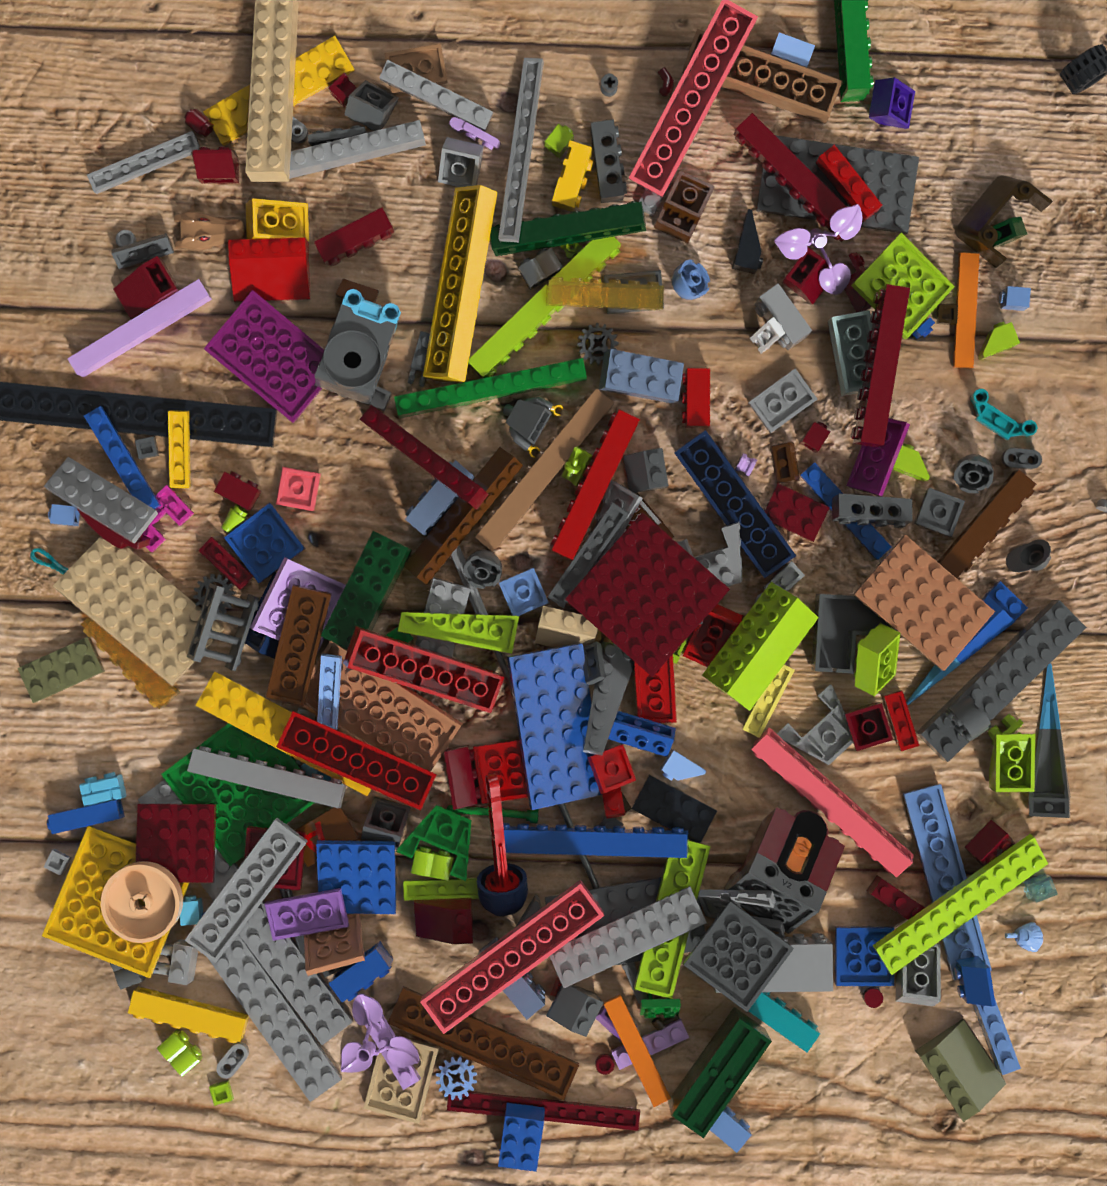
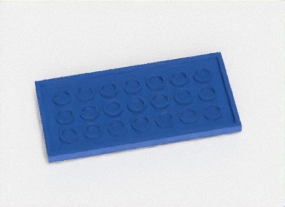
M578 643L507 657L530 809L536 810L602 795L587 758L595 754L583 752L591 708L589 684L586 683L584 674L585 656L583 644Z

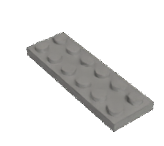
M69 457L66 458L44 485L51 493L134 544L158 514L152 507Z

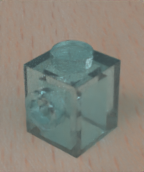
M1045 873L1024 881L1025 895L1036 903L1058 895L1051 876Z

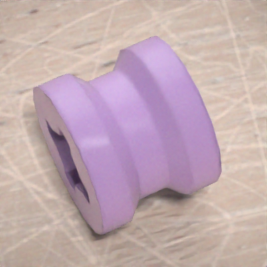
M743 453L735 470L738 472L742 471L749 477L757 459H751L747 457V454Z

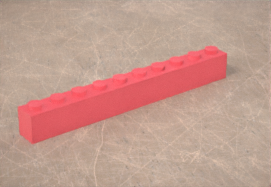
M768 728L754 742L751 750L757 758L763 759L772 771L782 776L785 783L791 784L796 788L800 796L806 797L815 809L822 811L831 823L838 825L843 834L849 835L859 848H864L874 861L880 862L889 874L892 873L895 877H898L913 863L914 854L771 728Z

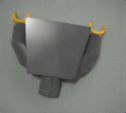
M540 397L527 398L525 401L518 400L515 406L507 404L503 409V414L508 416L506 424L510 426L509 433L513 441L525 451L528 450L529 455L533 458L536 457L531 454V451L537 449L540 452V449L536 446L532 447L531 443L533 445L536 443L551 414L554 417L561 416L555 412V409H564L563 406H553V403Z

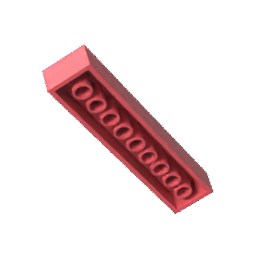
M729 0L721 1L630 174L629 180L663 198L752 31L758 16Z
M579 880L424 994L420 1003L442 1033L445 1034L604 916V911L583 882Z

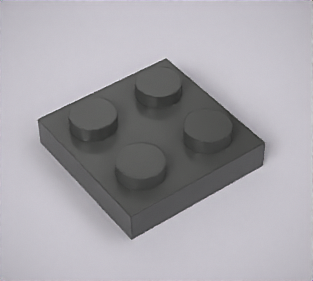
M927 488L914 524L952 537L965 501L932 488Z

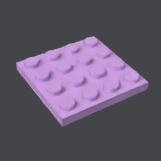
M284 557L250 628L280 640L292 586L295 584L332 593L323 627L324 630L346 585ZM321 636V639H320V644H319L318 651H319V649H320V647H321V645H322V643H323V641H324V639H325V638L322 637V636Z

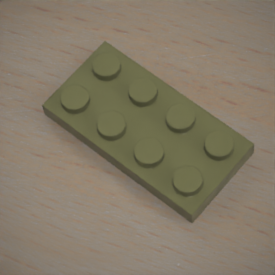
M90 637L83 638L17 668L33 703L105 672Z

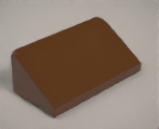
M342 279L336 296L344 299L347 291L355 289L362 294L365 300L375 303L379 290Z
M787 442L771 446L777 483L800 480L794 443Z

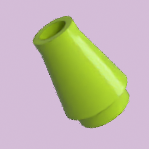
M235 504L234 507L231 506L221 526L222 529L231 533L233 529L247 519L246 515L248 512L238 504Z

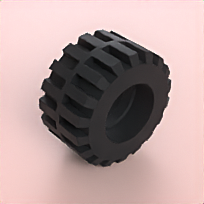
M1103 44L1096 45L1080 54L1063 68L1060 76L1072 94L1086 90L1107 75V49Z

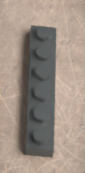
M612 503L549 594V599L564 608L567 604L566 597L587 575L629 513L616 503Z

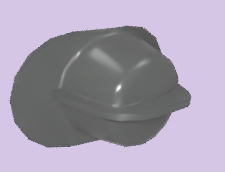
M1040 539L1019 546L1008 554L1006 565L1008 569L1018 573L1028 570H1042L1051 560V546L1047 541Z

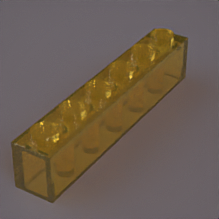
M552 277V280H548L546 285V306L656 311L663 309L664 286H660L659 282H647V285H640V281H628V284H621V280H609V283H601V279H590V282H582V278H571V281H563L562 277Z
M88 617L81 623L84 628L83 632L89 638L93 637L96 640V646L102 652L106 651L109 654V660L115 666L119 665L123 670L122 674L128 680L132 679L136 684L135 688L141 694L145 693L149 698L148 702L154 708L162 709L181 693L174 685L168 684L91 618Z

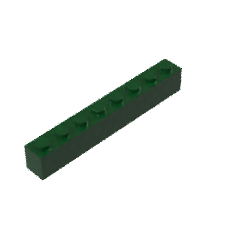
M631 201L624 205L613 204L606 208H591L589 211H573L565 215L555 214L548 218L537 217L530 221H522L519 243L499 241L500 224H497L495 227H491V246L495 256L644 232L646 231L642 201Z

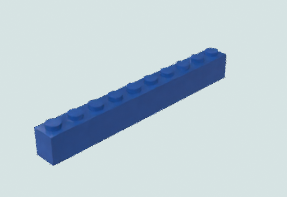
M503 823L506 853L687 858L688 831H684L683 828L679 827L672 828V830H664L663 827H653L652 830H644V827L639 826L633 827V829H625L624 826H614L613 829H606V826L586 828L585 825H576L575 828H567V825L548 827L547 824H538L536 827H529V824L510 826L509 823Z

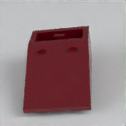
M158 256L140 265L113 288L131 320L180 290L164 261Z

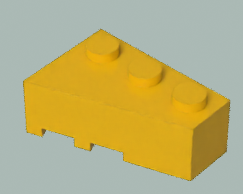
M570 140L569 150L566 159L564 158L561 175L552 199V206L573 212L575 207L579 208L582 196L579 195L581 189L585 190L588 178H585L587 171L591 172L594 160H591L592 147Z

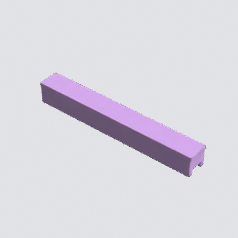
M200 279L67 359L76 374L85 377L212 300V298L207 293Z

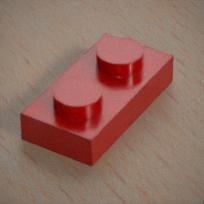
M621 787L603 793L606 819L625 816Z

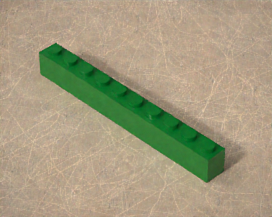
M580 358L395 396L394 399L399 418H405L587 380L584 360Z

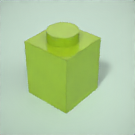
M558 124L545 140V148L560 159L568 149L569 141H574L573 131L566 125Z

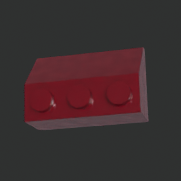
M469 745L447 748L444 751L453 810L477 804L481 795L479 787H476L475 780L478 777L476 768L472 766V761L475 760L473 749H470Z

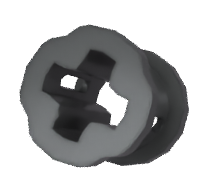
M608 73L601 79V92L603 95L611 97L617 92L618 79L613 74Z

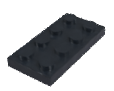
M650 774L632 806L634 811L670 830L676 827L683 828L684 831H688V839L697 843H701L717 813L716 809Z

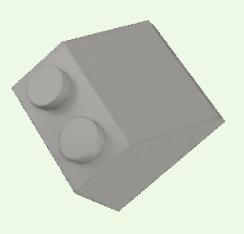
M447 137L442 147L438 182L457 187L477 185L484 145Z

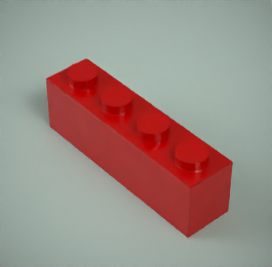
M835 144L819 156L816 161L817 166L849 206L856 204L860 206L862 222H865L882 207L881 202Z

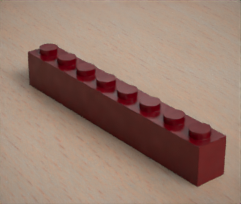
M751 113L735 129V140L740 145H744L748 149L749 154L754 159H758L762 163V167L767 172H771L776 177V181L781 186H785L789 190V194L795 200L798 199L803 204V208L808 213H812L822 227H826L830 232L834 233L830 228V218L837 210L846 206ZM839 234L836 237L832 236L835 240H839L841 243L844 241V239H842Z
M372 404L359 419L368 428L477 510L489 495L482 487Z

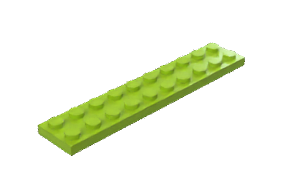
M1031 834L1027 835L872 945L891 975L896 973L1048 865L1035 837Z

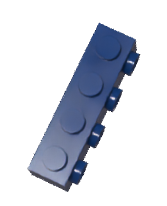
M618 711L608 739L668 757L674 741L676 728Z

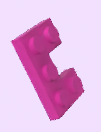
M166 485L155 495L161 506L155 509L158 512L157 516L143 532V535L151 538L150 544L146 546L150 552H154L166 540L154 526L166 513L179 526L184 524L194 514L169 485Z

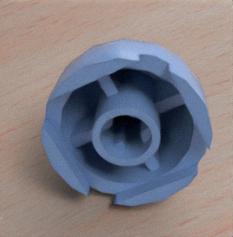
M691 259L681 263L674 270L671 279L675 292L681 298L687 300H694L705 295L709 291L707 283L710 282L706 269L700 263L695 264L692 262L694 260Z

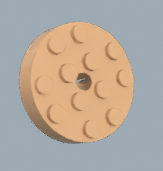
M135 862L123 867L107 881L101 896V911L108 927L117 936L136 943L154 941L165 935L179 919L183 907V894L178 880L168 869L153 862ZM145 897V906H142L139 903V899Z

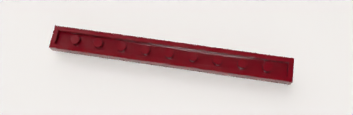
M455 1089L453 1090V1092H460V1091H462V1090H455ZM467 1091L468 1097L462 1094V1100H459L458 1096L451 1100V1095H448L447 1111L505 1117L506 1104L515 1103L544 1107V1121L639 1131L640 1109Z

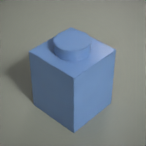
M1007 286L999 295L1001 309L1024 311L1029 308L1031 288Z
M52 504L48 512V518L51 524L79 527L80 513L74 506Z

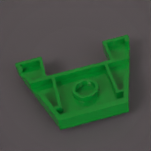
M436 805L398 847L396 852L412 859L420 840L456 855V860L449 875L466 881L472 820Z

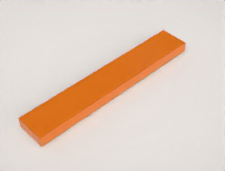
M959 253L956 298L958 320L955 325L953 368H974L980 256L978 253Z
M621 994L605 1001L603 1004L653 1107L671 1100V1096Z

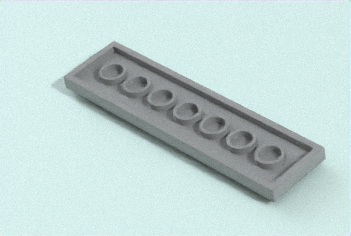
M276 818L186 937L185 941L216 963L308 841Z
M689 886L569 941L550 955V959L563 988H566L706 924V920Z

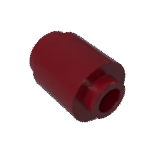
M197 108L190 109L185 114V124L198 135L207 137L212 132V127H214L211 123L212 121Z

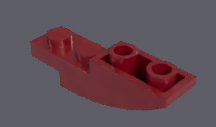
M77 509L87 524L98 535L119 549L130 546L138 550L150 544L151 538L143 535V533L134 544Z

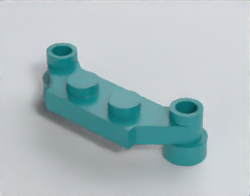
M978 389L973 392L970 400L977 415L975 420L1005 440L1015 436H1031L1037 432L1038 427L1034 421L1027 420L1019 424L988 404L989 394L985 389Z

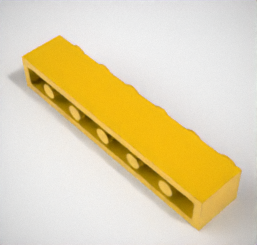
M140 986L133 990L128 1013L133 1014V1017L137 1019L148 1018L157 1024L168 1023L173 1028H187L192 1033L203 1032L211 1038H226V1041L231 1043H237V1041L240 1042L243 1039L249 1015Z

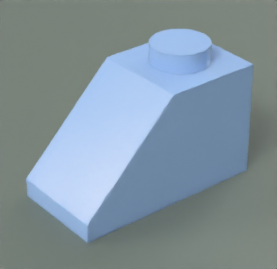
M673 749L660 768L663 771L662 775L671 781L673 778L683 780L706 773L705 769Z

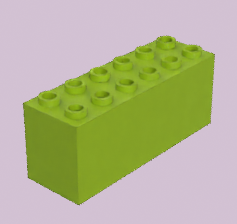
M770 582L702 676L750 711L819 617L799 598Z

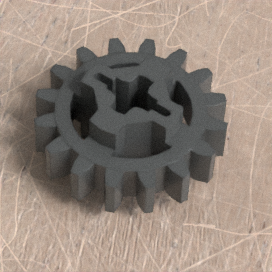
M596 323L595 328L589 325L588 331L582 330L584 336L579 335L578 339L582 342L577 343V347L582 348L579 351V355L585 354L583 357L584 361L589 358L591 365L596 361L597 366H600V361H603L604 352L609 350L606 346L607 340H610V349L617 350L614 347L618 346L619 342L614 341L617 338V334H611L612 328L606 330V324L600 328L599 323ZM595 332H600V333H602V334H601V335H594L593 333H595ZM586 339L590 343V347L588 348V350H586L585 347ZM594 341H596L597 343L599 341H602L601 348L599 346L594 348ZM594 354H602L603 356L596 357V356H593V355H594Z
M211 574L210 579L204 576V582H197L200 587L194 588L198 595L193 596V598L199 600L196 606L202 605L203 607L210 583L214 584L213 582L223 585L224 594L232 596L237 594V592L231 590L234 584L228 585V578L222 580L223 575H218L216 579L215 574ZM206 588L205 596H203V591ZM221 601L217 610L218 612L227 613L226 607L232 609V605Z

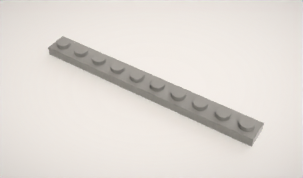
M524 58L498 237L499 241L519 243L544 65L542 58Z

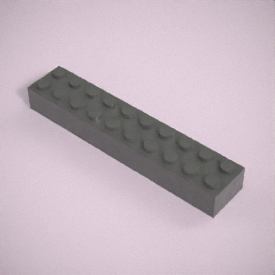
M1052 600L933 715L916 734L943 761L949 762L969 742L964 736L959 735L954 728L956 726L955 722L950 721L946 716L945 711L966 695H969L975 701L973 705H976L978 708L980 707L991 721L1087 627L1060 600Z

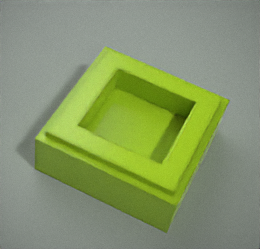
M229 1080L210 1085L209 1089L214 1106L233 1101L234 1096Z

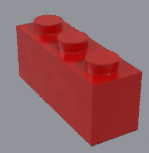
M687 368L686 373L682 374V385H686V392L682 393V404H685V412H682V423H685V428H709L710 368Z

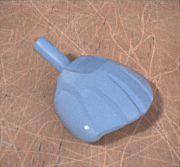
M1035 922L1020 926L1014 933H1005V938H1015L1016 943L1021 948L1031 952H1037L1043 943L1042 931Z

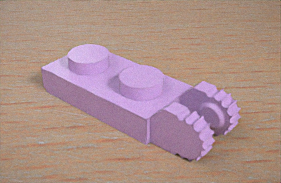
M458 117L451 118L450 125L454 131L456 130L458 133L466 132V137L473 141L479 139L483 142L482 145L490 150L493 148L498 150L501 146L499 139L460 118L458 119Z

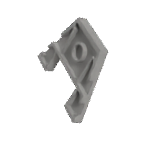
M740 522L721 528L728 545L727 547L694 557L727 587L742 582ZM687 539L677 542L693 556Z
M831 684L818 695L831 712L804 737H801L789 723L777 733L785 742L827 765H830L853 743L844 715L845 712Z

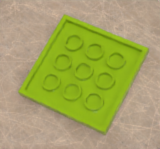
M902 232L851 285L874 309L876 306L873 303L875 292H878L886 284L910 288L902 335L904 340L911 336L955 287Z

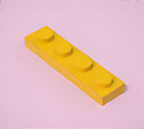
M170 410L168 411L170 488L189 489L191 487L189 411Z

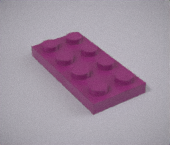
M889 418L884 445L879 447L861 446L846 486L883 496L910 424Z

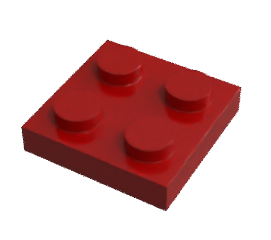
M623 744L605 750L603 755L595 754L587 757L601 794L636 781Z

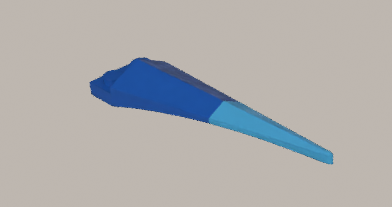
M998 581L982 599L995 611L994 614L945 671H942L936 665L933 666L907 700V705L911 704L1015 623L1028 607L1001 581Z

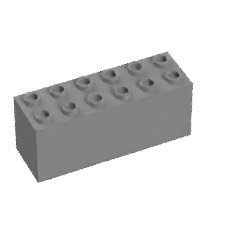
M814 933L812 936L805 937L804 934H793V937H785V935L780 937L794 949L762 992L833 991V944L821 933ZM714 988L715 993H721V992H719L717 989Z

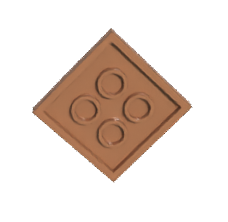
M359 913L347 914L349 926L346 928L304 935L305 970L308 976L365 961L362 922Z

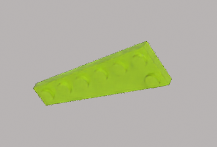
M401 612L397 632L512 654L519 616Z

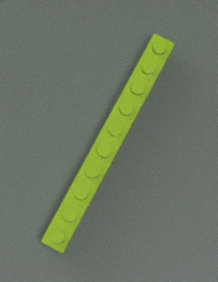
M615 237L591 240L469 358L468 364L481 378L494 376L497 372L496 368L500 364L502 366L511 359L510 355L514 351L518 352L525 345L523 342L528 337L531 339L538 333L537 328L543 324L545 326L552 319L551 315L555 311L558 313L566 305L564 302L569 297L573 299L579 293L578 289L582 285L586 286L593 279L592 275L596 271L598 273L606 267V262L610 258L613 260L621 252L619 250L621 243Z

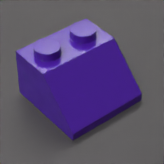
M895 77L875 80L869 118L881 125L908 129L915 91Z

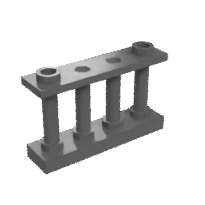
M210 583L187 657L200 663L203 657L226 662V668L236 671L241 663V653L254 612L257 611L259 606V598L248 594L247 600L227 595L224 594L223 587ZM224 601L244 607L241 618L218 612L219 603ZM220 620L238 625L235 636L212 631L213 622ZM212 638L231 643L232 647L229 655L206 649L208 639Z

